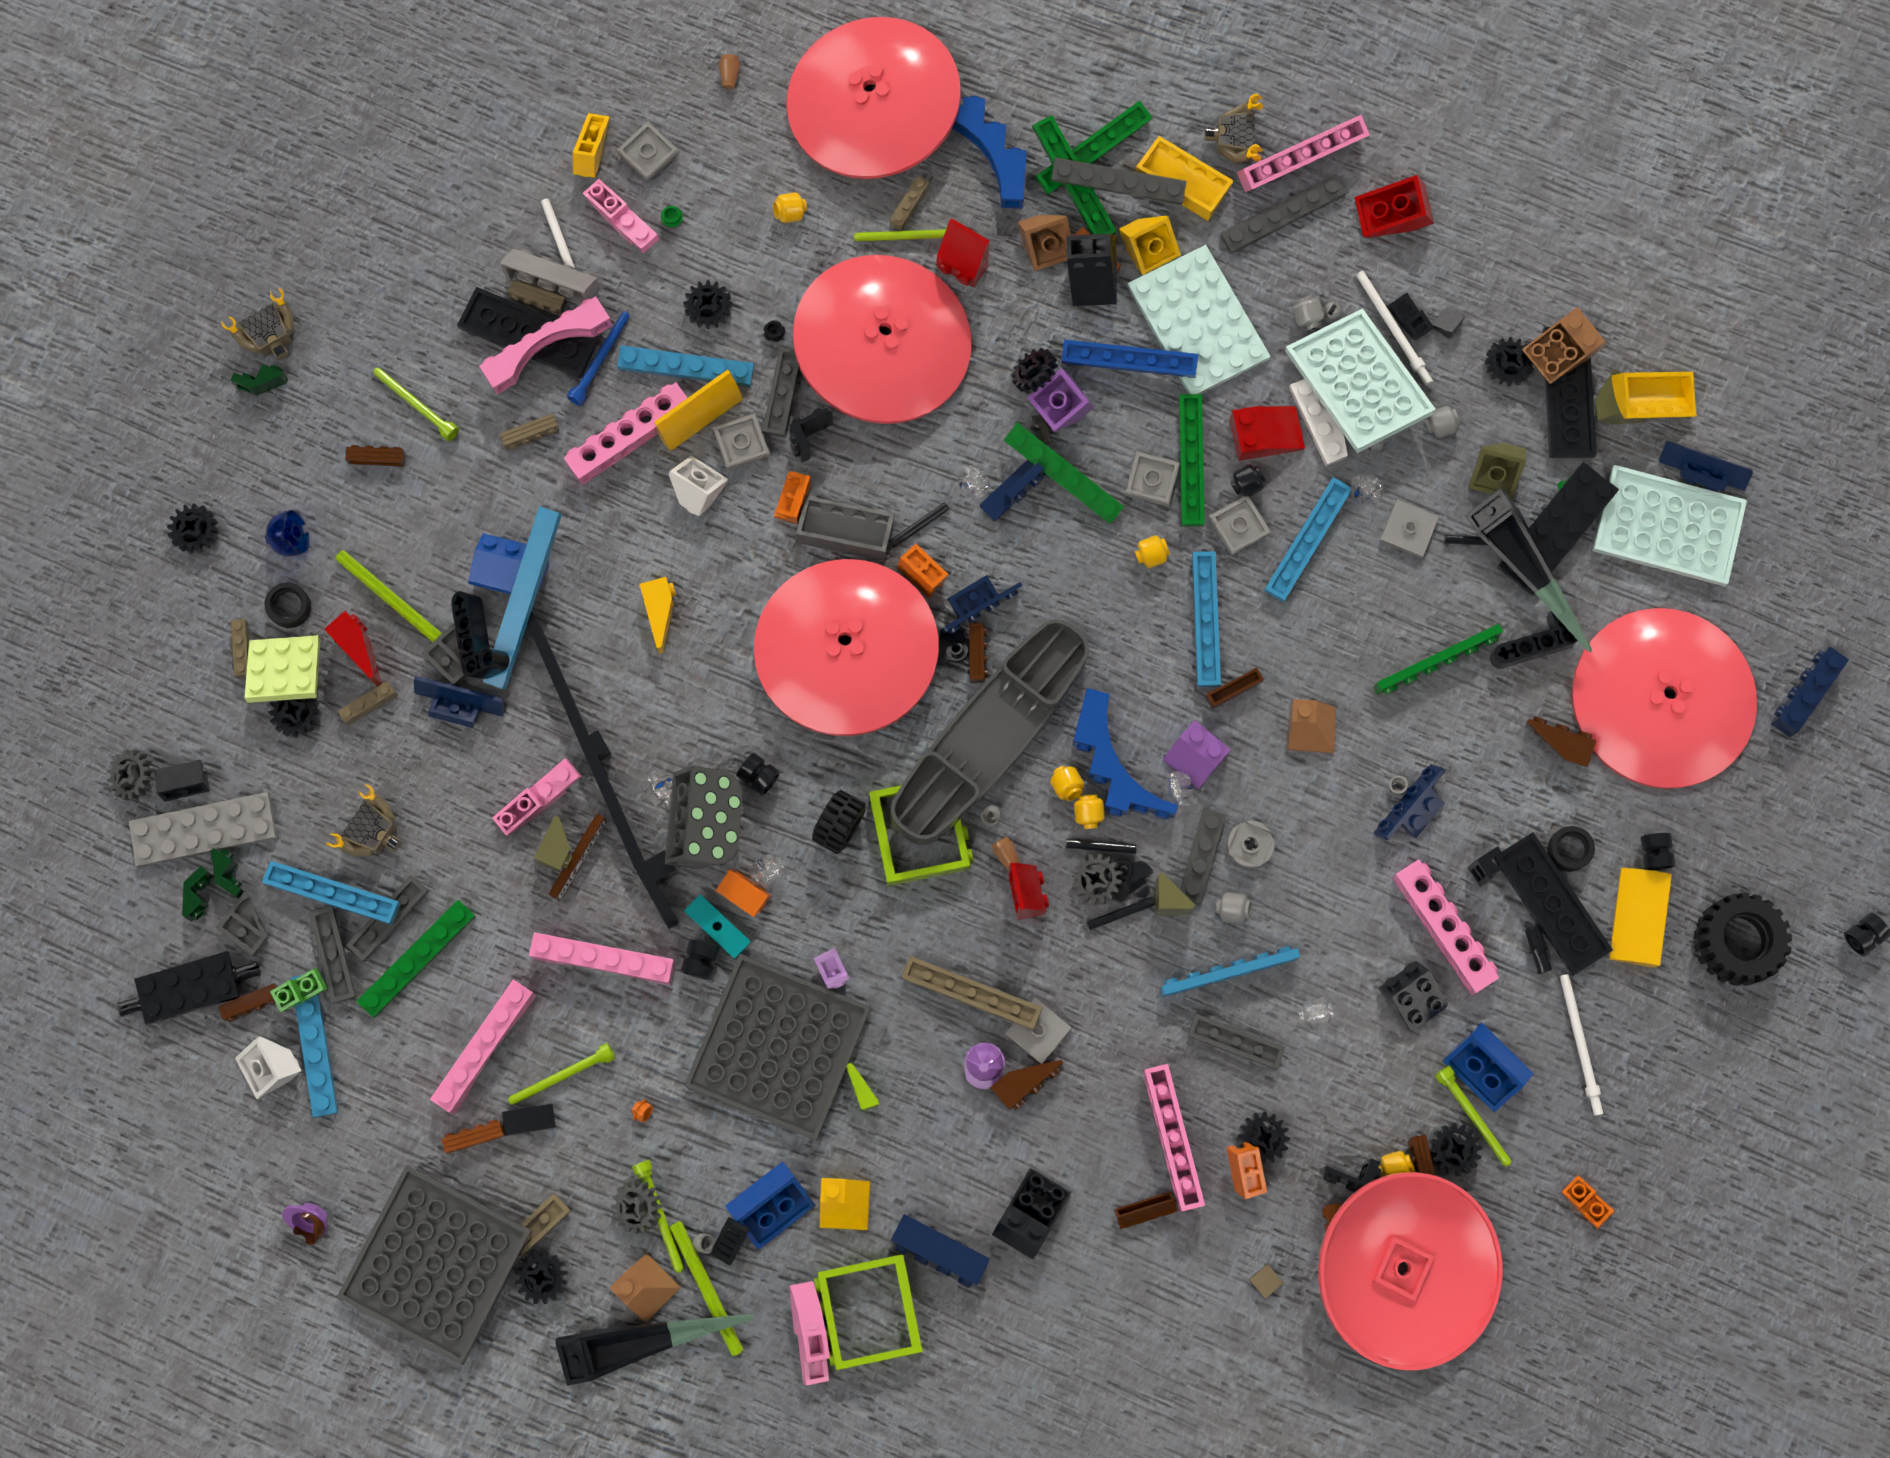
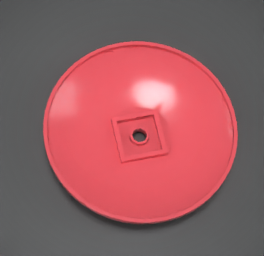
M890 17L859 19L828 32L817 40L802 56L792 74L787 92L789 124L800 147L814 162L823 168L851 178L874 179L892 176L918 165L944 142L959 112L961 101L960 78L956 64L948 49L935 35L925 28L906 20ZM867 85H876L873 91H865Z
M866 255L851 258L832 266L817 277L802 296L795 314L793 346L797 363L806 381L830 406L862 421L894 424L921 418L942 406L954 394L961 384L969 365L971 332L966 313L957 296L933 272L903 258L887 255ZM883 326L888 327L891 330V334L883 335L880 333L879 328Z
M840 559L816 564L787 580L777 589L764 607L754 638V658L758 677L774 705L795 723L812 731L834 736H856L875 732L905 716L916 706L930 686L939 654L938 632L934 616L920 592L897 572L877 563L855 559ZM847 635L851 637L852 641L848 645H841L838 642L839 638Z
M1654 608L1639 610L1614 620L1599 631L1589 642L1592 652L1584 649L1577 663L1572 683V705L1575 719L1580 731L1592 734V739L1597 740L1593 753L1608 768L1620 776L1635 783L1654 788L1673 789L1689 787L1707 781L1724 771L1735 761L1747 745L1757 714V693L1754 678L1744 655L1737 645L1722 630L1709 621L1694 614L1675 609ZM1665 688H1671L1675 691L1674 699H1669L1665 696Z
M1402 1172L1378 1178L1352 1194L1339 1208L1326 1230L1318 1263V1282L1323 1306L1330 1322L1340 1337L1353 1350L1368 1360L1399 1370L1432 1368L1454 1359L1468 1349L1482 1334L1495 1311L1503 1276L1502 1256L1498 1237L1491 1221L1478 1202L1461 1187L1446 1179L1417 1172ZM1401 1262H1406L1407 1271L1405 1274L1400 1275L1398 1266Z

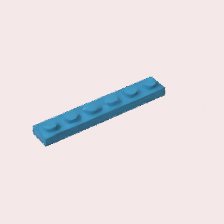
M621 345L617 368L618 370L711 382L728 369L738 386L751 387L754 363Z
M1334 477L1331 479L1264 592L1284 603L1353 488Z
M1216 551L1193 552L1192 570L1197 687H1220Z
M270 861L262 883L389 925H393L401 905L399 901L274 861Z
M1287 946L1278 949L1277 954L1271 956L1266 952L1254 956L1255 960L1246 962L1245 959L1234 961L1232 966L1223 969V965L1212 967L1209 969L1210 973L1203 975L1198 971L1186 975L1187 979L1178 981L1177 978H1172L1164 981V985L1160 987L1162 998L1296 961L1300 958L1298 948L1291 950V947Z
M300 976L291 977V980H295ZM319 994L295 1006L313 1118L338 1113Z

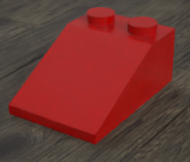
M1418 175L1354 197L1364 238L1410 232L1434 224L1426 186Z
M951 218L937 254L936 266L944 274L955 276L961 284L965 286L970 285L974 288L988 268L990 240Z
M1254 406L1232 410L1229 420L1238 461L1305 450L1296 406Z
M344 611L324 630L378 687L382 684L370 638L365 633L368 629L355 614L350 616Z
M1010 863L1008 878L1017 920L1045 915L1046 908H1049L1047 894H1042L1040 886L1044 885L1042 871L1037 872L1036 865Z

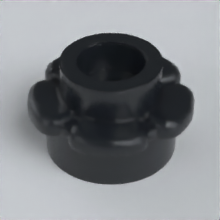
M770 321L764 326V337L768 341L778 342L785 335V327L778 321Z

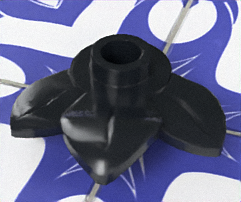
M958 629L952 634L937 631L939 640L937 665L943 666L951 661L954 663L963 662L969 654V649L966 643H964L965 636L962 630ZM956 649H960L957 653L953 652Z
M1124 858L1115 861L1119 864L1116 871H1119L1121 866H1126L1128 872L1118 877L1124 883L1117 886L1121 892H1114V897L1119 902H1123L1129 893L1136 897H1147L1149 887L1145 878L1153 874L1152 868L1143 861L1132 863Z

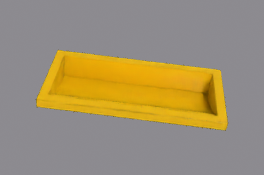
M1160 136L1157 137L1135 169V172L1186 181L1182 206L1207 221L1214 214L1233 184L1232 179Z
M727 369L657 419L654 423L659 437L671 452L738 404L743 398L732 374Z
M1636 372L1611 375L1615 399L1624 419L1697 417L1693 372Z
M1620 868L1610 944L1613 951L1609 953V960L1652 968L1660 966L1672 874L1643 869Z

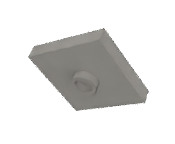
M649 121L616 150L617 154L647 182L679 154V150Z
M756 413L713 427L727 470L770 457Z
M1136 451L1125 496L1168 507L1180 462Z
M1249 496L1240 498L1208 517L1231 556L1271 534V531Z
M1397 499L1379 542L1422 559L1439 516Z
M1034 998L1031 1003L1042 1007L1034 1031L1013 1023L1005 1035L1037 1062L1043 1064L1072 1027L1037 998Z

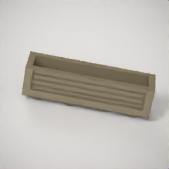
M917 175L890 218V226L903 231L928 191L929 181Z
M512 280L508 290L512 300L523 301V303L529 306L535 305L537 308L549 310L553 314L562 315L567 303L566 298L516 280Z
M552 413L500 433L506 450H514L517 446L527 445L530 441L540 440L546 435L557 433L559 427Z
M245 619L231 620L234 677L246 679L249 649L248 622Z
M386 681L338 710V713L344 723L349 726L398 695L391 684Z

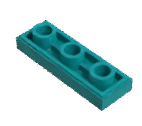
M701 894L684 910L696 924L735 960L751 944V941ZM721 924L722 928L719 931H715L714 926Z

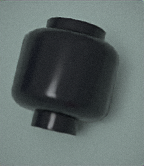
M1248 464L1233 473L1234 482L1231 485L1237 495L1241 493L1245 497H1250L1263 490V483L1266 480L1258 466L1254 467Z

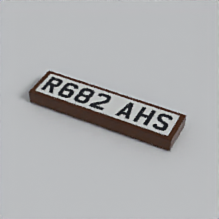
M599 814L595 815L572 853V859L567 869L563 868L551 888L549 895L556 901H560L607 822L605 817Z

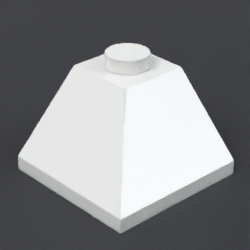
M692 455L669 472L679 504L697 516H700L709 509L728 482V478Z
M261 1036L257 1037L235 1058L256 1099L288 1083L301 1072L299 1063L294 1058L291 1050Z

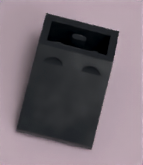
M1112 234L1066 236L1067 265L1073 306L1116 305V236Z
M1030 1168L991 1235L1029 1258L1034 1259L1072 1192Z

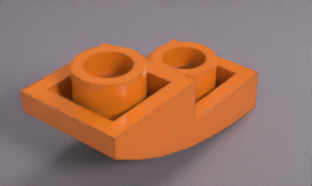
M1579 1175L1561 1192L1597 1230L1614 1214V1210Z

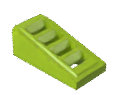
M852 1063L847 1064L846 1068L861 1111L864 1112L880 1106L879 1100Z

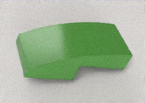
M313 968L295 980H289L270 992L279 1011L284 1012L328 989L318 968Z

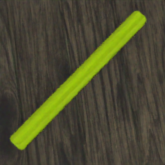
M341 550L336 555V560L432 642L442 634L346 551Z
M678 1221L672 1224L670 1230L713 1318L727 1316L683 1223ZM733 1326L719 1330L732 1356L743 1352V1347Z

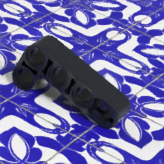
M462 591L456 592L452 597L451 606L463 674L469 677L488 679L505 671L509 666L510 658L504 651L490 649L481 597Z
M1550 610L1547 614L1549 630L1498 645L1490 654V662L1495 668L1502 669L1567 650L1578 640ZM1562 634H1570L1572 641H1566ZM1541 639L1549 641L1550 647H1544L1541 644ZM1519 646L1527 647L1529 653L1523 654L1519 650ZM1499 653L1501 655L1509 654L1505 659L1498 656Z

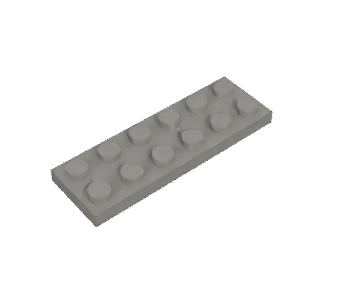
M268 792L129 821L135 865L138 868L210 853L213 848L220 851L222 848L229 849L277 839L271 797Z

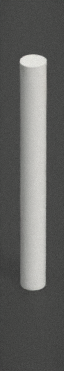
M544 199L541 201L563 263L574 267L550 200Z

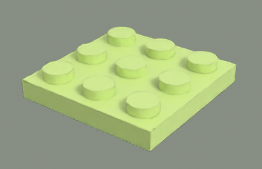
M319 635L249 640L245 686L246 702L317 698L320 656Z

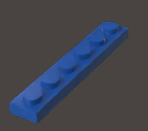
M1064 339L1061 362L1062 364L1196 378L1199 355L1195 353Z

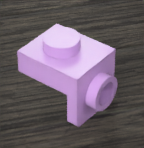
M835 948L814 957V961L828 989L839 988L845 984V981L849 980Z

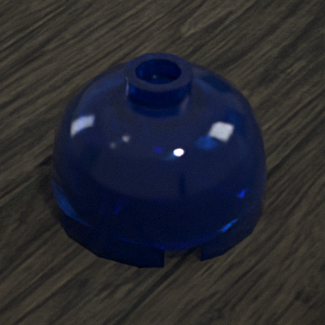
M295 510L280 512L268 522L265 540L277 554L286 557L298 556L301 553H305L309 547V533L306 532L304 534L302 527L306 524Z

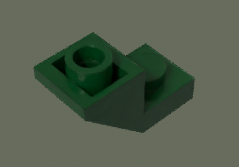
M262 364L256 379L246 373L242 375L234 373L230 381L235 388L258 396L286 384L288 378L280 367L270 365L269 367Z
M213 848L211 850V858L216 884L239 898L246 891L240 888L242 886L241 882L230 876L238 863L232 860L234 855L223 848L220 852Z
M200 866L183 882L182 916L191 922L201 918L206 912L205 909L209 906L196 893L198 890L206 888L213 877L203 866Z

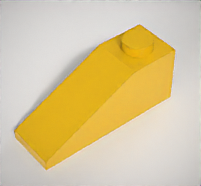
M588 113L573 150V174L595 178L601 162L610 122L609 116Z
M666 577L639 584L659 654L664 653L674 606L672 597L676 596L673 583L668 584Z

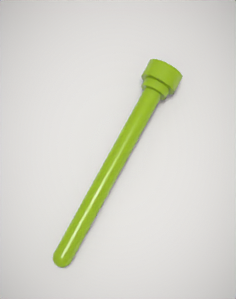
M946 229L859 232L853 235V239L857 242L938 239L944 237Z
M377 367L373 370V374L437 426L440 436L446 441H452L457 436L460 430L453 422L442 420L381 368Z
M608 1042L599 1046L595 1054L509 1096L508 1103L514 1105L599 1062L609 1063L615 1060L616 1057Z
M1450 1065L1437 1072L1434 1077L1438 1083H1442L1449 1088L1501 1163L1506 1167L1510 1166L1511 1159L1455 1082V1072Z
M650 1159L633 1165L634 1174L639 1179H642L643 1183L648 1182V1189L653 1188L654 1184L650 1176L653 1167ZM655 1189V1192L653 1193L654 1196H658V1195H657V1192H656V1189ZM661 1208L657 1210L661 1218L656 1219L673 1268L675 1272L681 1273L684 1267L665 1214Z

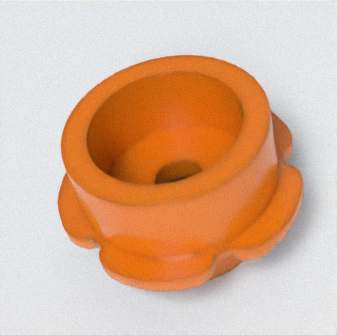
M644 1099L641 1102L635 1103L632 1108L634 1121L638 1120L644 1123L649 1119L653 1106L647 1103L648 1100Z

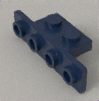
M1670 441L1665 443L1659 457L1660 463L1680 469V477L1690 484H1696V482L1703 484L1705 488L1711 491L1720 490L1724 492L1727 486L1745 491L1753 474V470Z
M1029 460L1025 461L980 504V508L993 521H996L1014 503L1022 501L1030 488H1035L1041 483L1045 475L1044 468L1038 462L1034 465Z
M986 575L947 598L958 619L940 629L941 633L948 631L949 634H952L962 628L959 623L966 619L970 623L981 616L979 613L981 610L987 608L990 611L1000 605L998 600L1006 597L1008 600L1019 593L1017 589L1022 586L1021 582L998 594Z
M416 676L414 679V693L433 698V702L428 710V717L473 728L480 711L498 716H503L504 714L503 698L476 692L472 689H464L452 684L441 683L429 678Z
M1429 765L1425 768L1418 780L1407 789V793L1393 806L1388 816L1378 824V828L1373 834L1378 838L1389 840L1397 829L1402 826L1411 837L1417 838L1445 804L1432 789L1445 773V770L1434 765Z

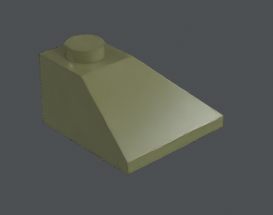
M1618 370L1612 371L1595 399V414L1598 421L1609 425L1645 422V418H1623L1615 399L1611 376L1623 372Z
M1507 443L1481 447L1468 488L1489 494L1504 488L1510 499H1513L1526 462V448Z
M554 815L534 857V863L561 872L562 867L567 869L572 856L569 855L570 846L559 817Z

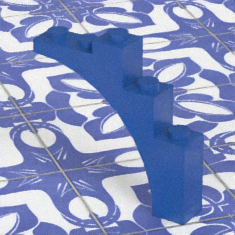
M978 96L963 97V105L959 107V112L952 129L968 138L988 159L999 185L1001 208L1023 209L1027 150H1021L1016 147L1004 149L1006 124L999 122L984 123L985 98Z
M1087 688L1072 746H1076L1077 750L1089 753L1090 750L1095 751L1088 778H1092V782L1105 785L1106 782L1110 783L1104 810H1107L1109 815L1121 817L1122 815H1127L1129 807H1132L1134 812L1140 814L1151 812L1155 813V816L1160 819L1169 820V817L1174 818L1178 805L1162 800L1146 791L1131 778L1120 763L1112 747L1108 732L1107 707L1109 694Z

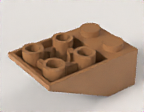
M1576 307L1522 350L1547 382L1552 384L1606 346V341L1581 310Z

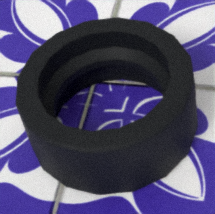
M290 582L279 583L272 587L264 601L268 617L278 626L284 628H295L303 624L311 612V600L307 593L297 584ZM285 593H294L301 600L299 612L291 618L280 617L275 611L276 600Z
M1566 826L1553 834L1548 842L1547 851L1557 868L1573 872L1580 870L1590 863L1594 857L1595 844L1591 835L1583 828ZM1572 835L1582 841L1585 852L1579 861L1568 862L1561 858L1557 848L1561 838Z

